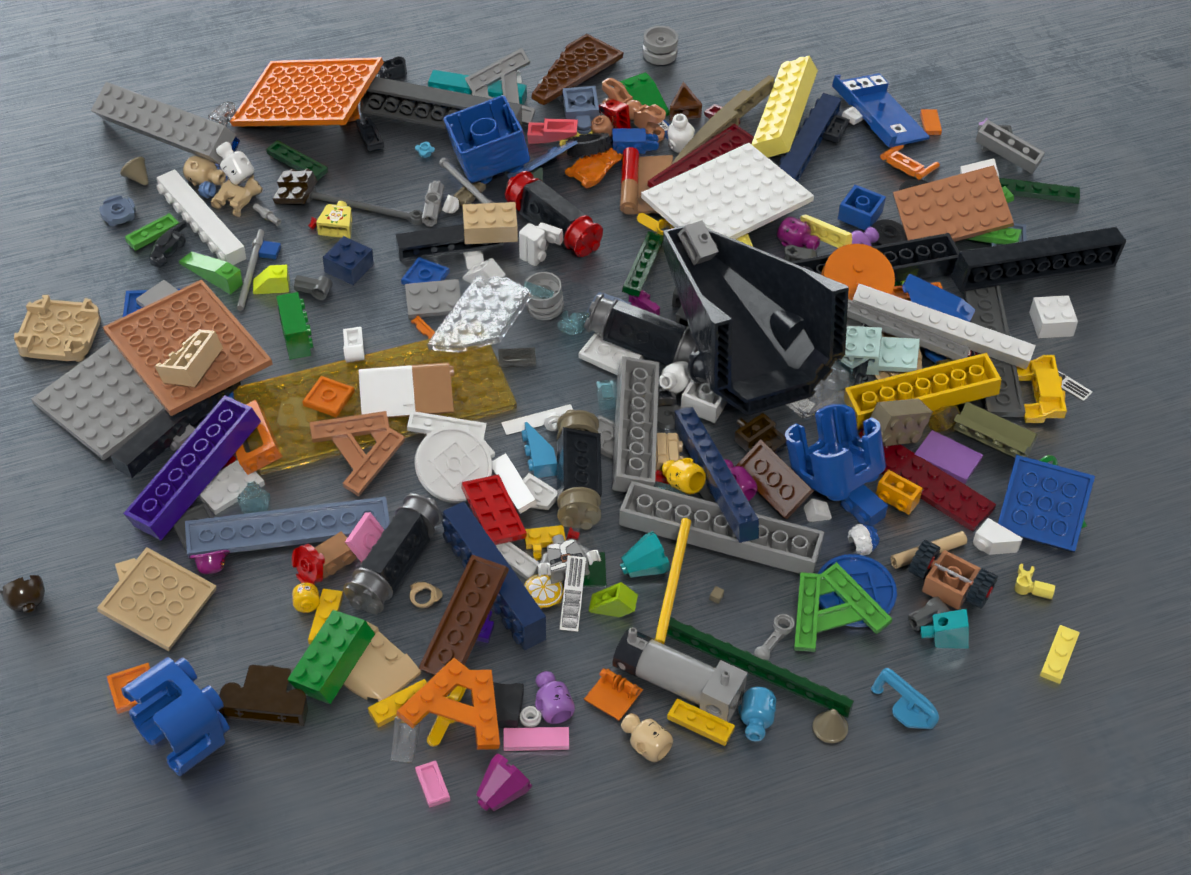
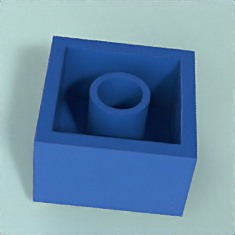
M854 185L840 204L838 220L866 230L882 214L886 196Z

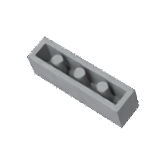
M986 120L980 128L975 140L977 143L1031 174L1037 169L1045 153L989 120Z

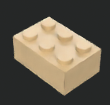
M515 202L463 204L465 244L518 242Z

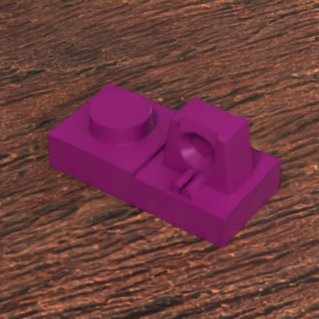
M642 290L639 297L629 295L628 302H631L633 306L660 316V307L650 301V294Z

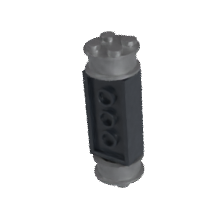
M603 294L597 295L595 302H592L589 312L591 314L586 319L584 328L587 329V332L592 330L600 333L604 341L666 365L677 361L689 363V355L692 352L699 351L690 328L620 300L611 301L604 298Z
M413 493L404 498V505L397 508L391 523L383 531L380 539L372 547L366 559L362 561L360 568L354 570L352 574L353 579L345 583L343 587L344 594L353 608L377 615L384 609V602L389 599L391 600L429 543L430 537L435 532L434 527L440 525L443 520L442 512L434 499Z

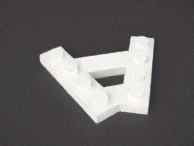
M410 411L407 431L428 435L441 427H462L476 434L488 448L491 459L495 457V452L484 440L486 423Z

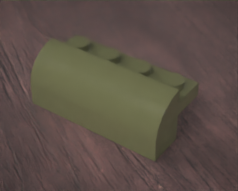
M966 402L961 414H957L954 419L956 422L954 430L1015 458L1016 455L1027 457L1038 437V434L969 402Z

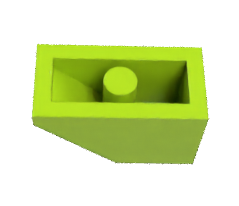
M620 582L593 593L588 611L614 617L625 616L635 612L638 594Z

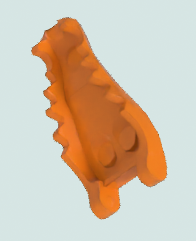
M609 148V150L602 153L584 156L582 159L579 158L573 166L568 167L565 170V175L576 178L582 182L581 185L583 187L590 188L597 185L604 178L608 170L622 159V154H618L616 150Z

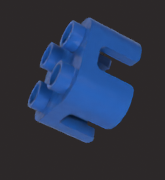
M832 404L816 412L815 418L819 439L810 447L807 445L805 428L796 423L785 432L791 469L812 489L826 495L830 500L840 501L849 497L850 492L866 482L875 481L886 468L879 421L872 417L864 421L865 435L861 439L858 435L855 411L850 406Z
M166 657L121 688L123 696L130 702L137 701L138 704L130 709L129 715L135 727L148 744L156 745L165 737L168 739L173 750L167 756L168 766L178 776H182L225 744L223 734L229 731L230 727L223 715L218 711L224 705L217 692L210 685H207L202 690L199 689L193 682L197 679V675L185 658L182 657L174 662L169 657Z

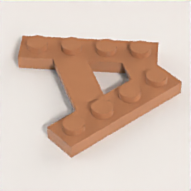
M386 411L310 422L312 442L332 440L353 469L352 473L343 482V487L358 497L405 441V436L389 427ZM371 434L376 444L366 455L354 436Z

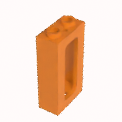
M257 400L246 405L252 407L261 420L257 429L263 445L246 453L242 444L235 452L239 464L247 475L282 458L265 413Z

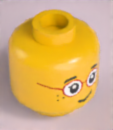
M308 582L295 586L292 591L294 608L302 613H310L316 610L320 604L318 588Z

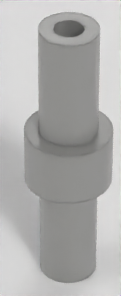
M258 203L254 204L253 209L260 213L262 218L267 221L270 220L277 226L280 225L281 220L273 215L272 211L268 208H263Z

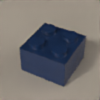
M343 236L323 256L324 272L354 285L374 265L373 250Z

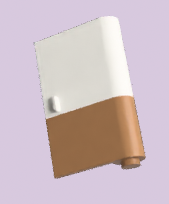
M449 362L359 369L362 414L386 411L388 418L410 416V411L427 414L454 413L451 377H454V367L450 366Z

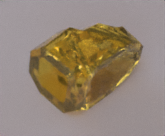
M943 406L933 411L928 422L930 429L935 432H941L955 425L954 419L957 414L960 415L958 407Z

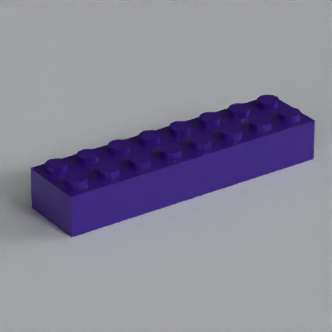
M224 395L123 513L132 525L162 540L260 424L261 420L253 408Z

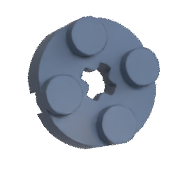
M116 195L103 201L104 204L102 207L100 205L99 208L102 219L108 222L110 226L132 221L135 218L136 209L131 198L127 197L128 199Z

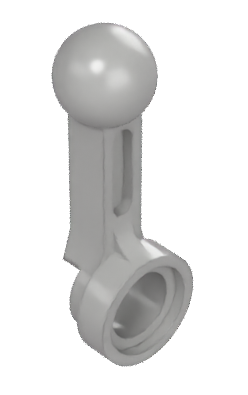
M787 614L777 615L773 622L774 632L762 646L754 650V656L769 660L770 652L785 635L793 631L794 619ZM779 624H785L788 628H782Z

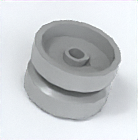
M654 26L647 29L644 33L643 57L646 61L656 65H666L673 62L677 57L678 51L677 32L667 26Z

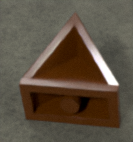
M684 81L670 105L669 121H672L673 117L677 114H684L687 119L701 118L702 103Z

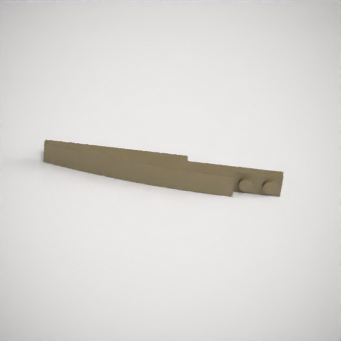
M768 75L750 91L743 89L693 136L672 164L734 123L739 126V119L771 93L774 77Z

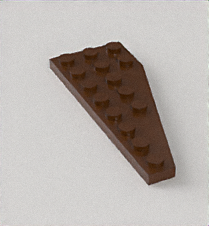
M586 33L567 44L565 51H562L560 54V58L556 59L548 70V74L543 77L541 84H538L532 92L531 99L539 104L546 105L561 96L563 88H574L622 59L624 52Z

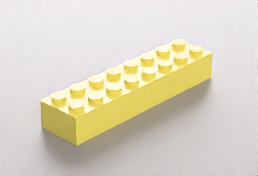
M810 56L799 57L796 60L786 61L781 64L751 144L767 158L787 153L791 149L818 72Z

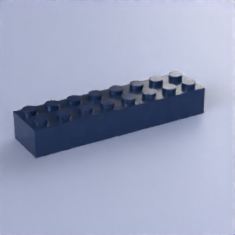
M463 501L444 510L443 520L441 521L444 527L443 538L446 543L452 545L455 556L461 558L464 569L471 555L509 568L492 608L496 615L499 614L505 628L511 630L516 644H520L525 651L545 641V614L466 503Z

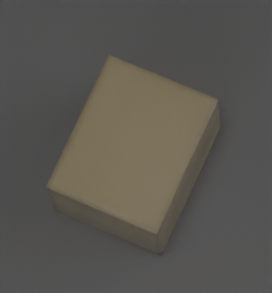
M715 586L709 600L719 604L724 595V590Z

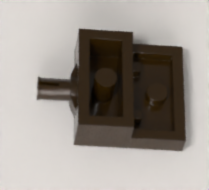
M764 413L748 423L742 417L736 422L741 428L735 431L734 441L746 452H749L760 439L775 453L787 446L785 436L776 429V423Z

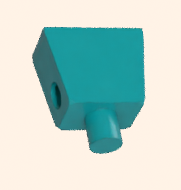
M966 609L934 614L933 625L920 626L921 638H934L936 648H969V623Z

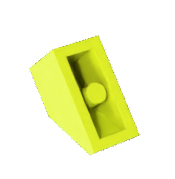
M270 265L253 279V294L288 293L290 279L287 265Z

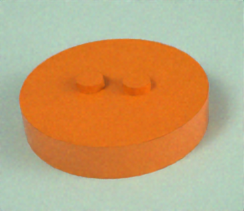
M848 244L836 249L829 256L821 274L848 286L849 300H853L859 284L888 294L892 293L895 285V274L889 260L880 251L865 244Z

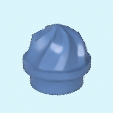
M209 181L201 183L198 188L199 195L204 198L213 197L216 193L215 185Z

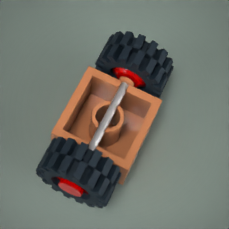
M924 540L918 547L909 567L910 573L925 579L922 592L932 597L938 596L944 603L957 610L960 609L965 600L982 609L995 587L998 576L946 550L938 558L940 546Z

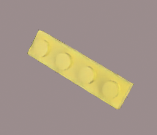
M806 214L800 216V220L804 223L807 222L811 228V235L818 236L821 241L837 248L852 244V233Z

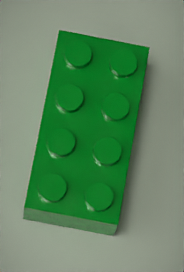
M333 610L287 680L295 689L302 690L305 695L331 704L375 636L374 631L365 620Z

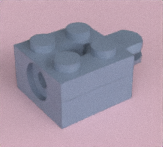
M596 87L563 88L565 119L578 120L577 132L579 134L585 135L590 133L591 121L599 116Z

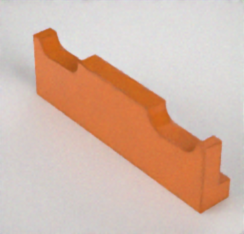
M419 316L411 320V323H414L416 328L428 337V340L436 337V332Z

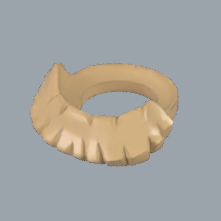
M415 582L410 585V600L418 608L430 607L443 596L439 588L429 583ZM423 589L430 590L431 599L429 602L419 604L415 601V596L419 591Z

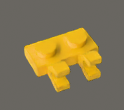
M563 525L525 529L527 532L525 538L526 550L532 549L533 558L536 561L542 558V548L553 544L552 538L554 536L563 535L566 541Z

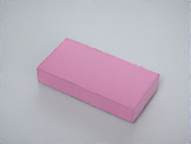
M436 760L415 767V772L429 808L450 801L448 790Z

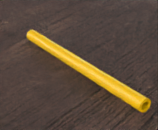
M688 518L681 520L656 631L655 641L665 644L690 531L691 520Z

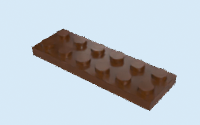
M471 555L419 665L421 671L435 676L453 658L465 666L508 574V567Z

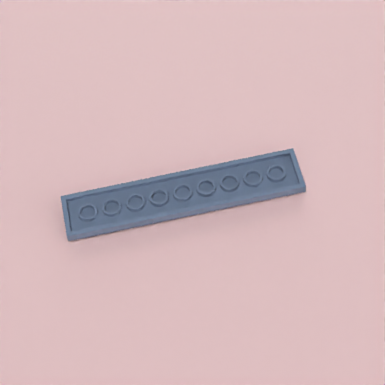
M386 497L185 521L187 556L189 558L190 555L206 554L219 550H229L230 553L322 542L341 531L348 538L364 513L371 512L383 529L386 530L390 524Z

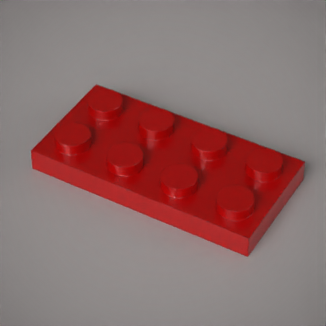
M499 474L462 482L461 488L474 516L495 545L526 538L527 532Z

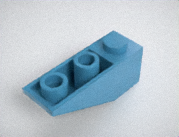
M525 422V430H522L521 433L523 442L527 443L525 445V454L530 457V460H528L529 471H533V476L536 478L557 476V461L554 448L528 422Z

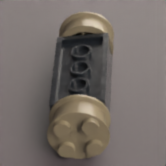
M567 410L557 421V504L559 507L557 517L565 527L588 530L601 519V510L599 508L602 496L601 433L597 431L599 420L595 414L583 410Z

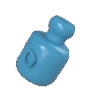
M764 687L747 689L743 694L742 704L738 707L741 720L747 725L745 735L749 740L761 741L765 737V729L769 728L774 722L776 697L772 691Z

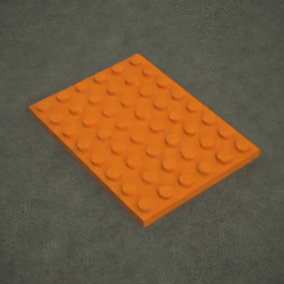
M382 57L270 61L230 120L232 127L346 125L382 67L383 59Z

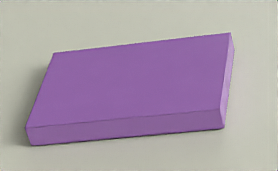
M931 430L915 452V455L925 459L964 484L983 458L982 454Z

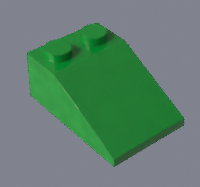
M646 72L619 81L625 86L627 92L633 96V100H637L642 105L645 104L647 106L656 104L666 111V116L669 115V109L655 82Z

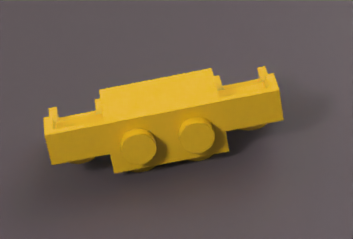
M1042 355L1034 360H1030L1027 369L1016 366L1019 381H1032L1036 403L1024 404L1026 412L1024 416L1025 423H1044L1046 418H1065L1067 412L1065 391L1061 387L1062 377L1059 376L1055 356Z

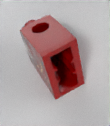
M611 99L599 105V113L609 117L614 128H631L628 104Z

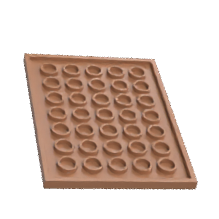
M202 279L103 327L105 334L170 416L273 365L272 359ZM199 329L216 332L223 349L195 387L163 383L155 365L158 363L163 364L168 360V355L172 351L176 353L183 347L182 343Z

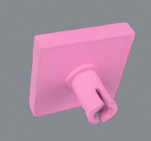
M371 512L364 513L345 543L362 563L371 552L372 547L380 539L384 529Z

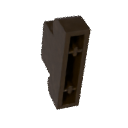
M250 665L243 687L238 683L229 682L221 688L219 697L224 707L218 711L224 718L304 726L308 713V704L305 693L300 689H292V684L287 680L291 674V669L274 665Z

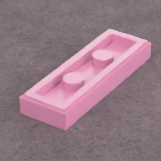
M569 727L504 728V751L569 750Z

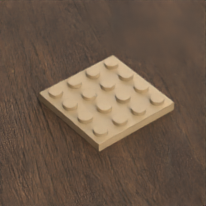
M146 547L97 609L99 613L163 649L170 651L216 591V585Z

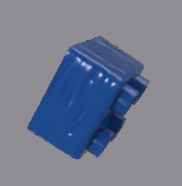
M504 95L444 117V123L454 152L467 179L471 183L479 181L486 184L492 180L494 175L505 171L510 173L517 172L530 161L523 129Z

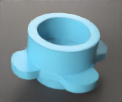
M423 142L415 146L419 156L424 158L431 156L432 152L435 151V148L431 147L429 142Z

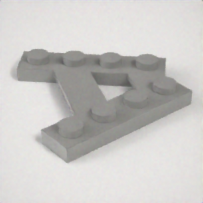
M523 48L466 77L465 81L471 89L472 95L493 99L494 97L488 96L487 86L502 79L503 95L507 101L519 104L516 71L529 65L530 61ZM522 105V124L528 125L529 122H532L535 108Z

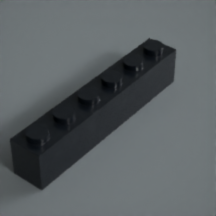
M464 224L395 234L400 261L503 246V242L465 244Z

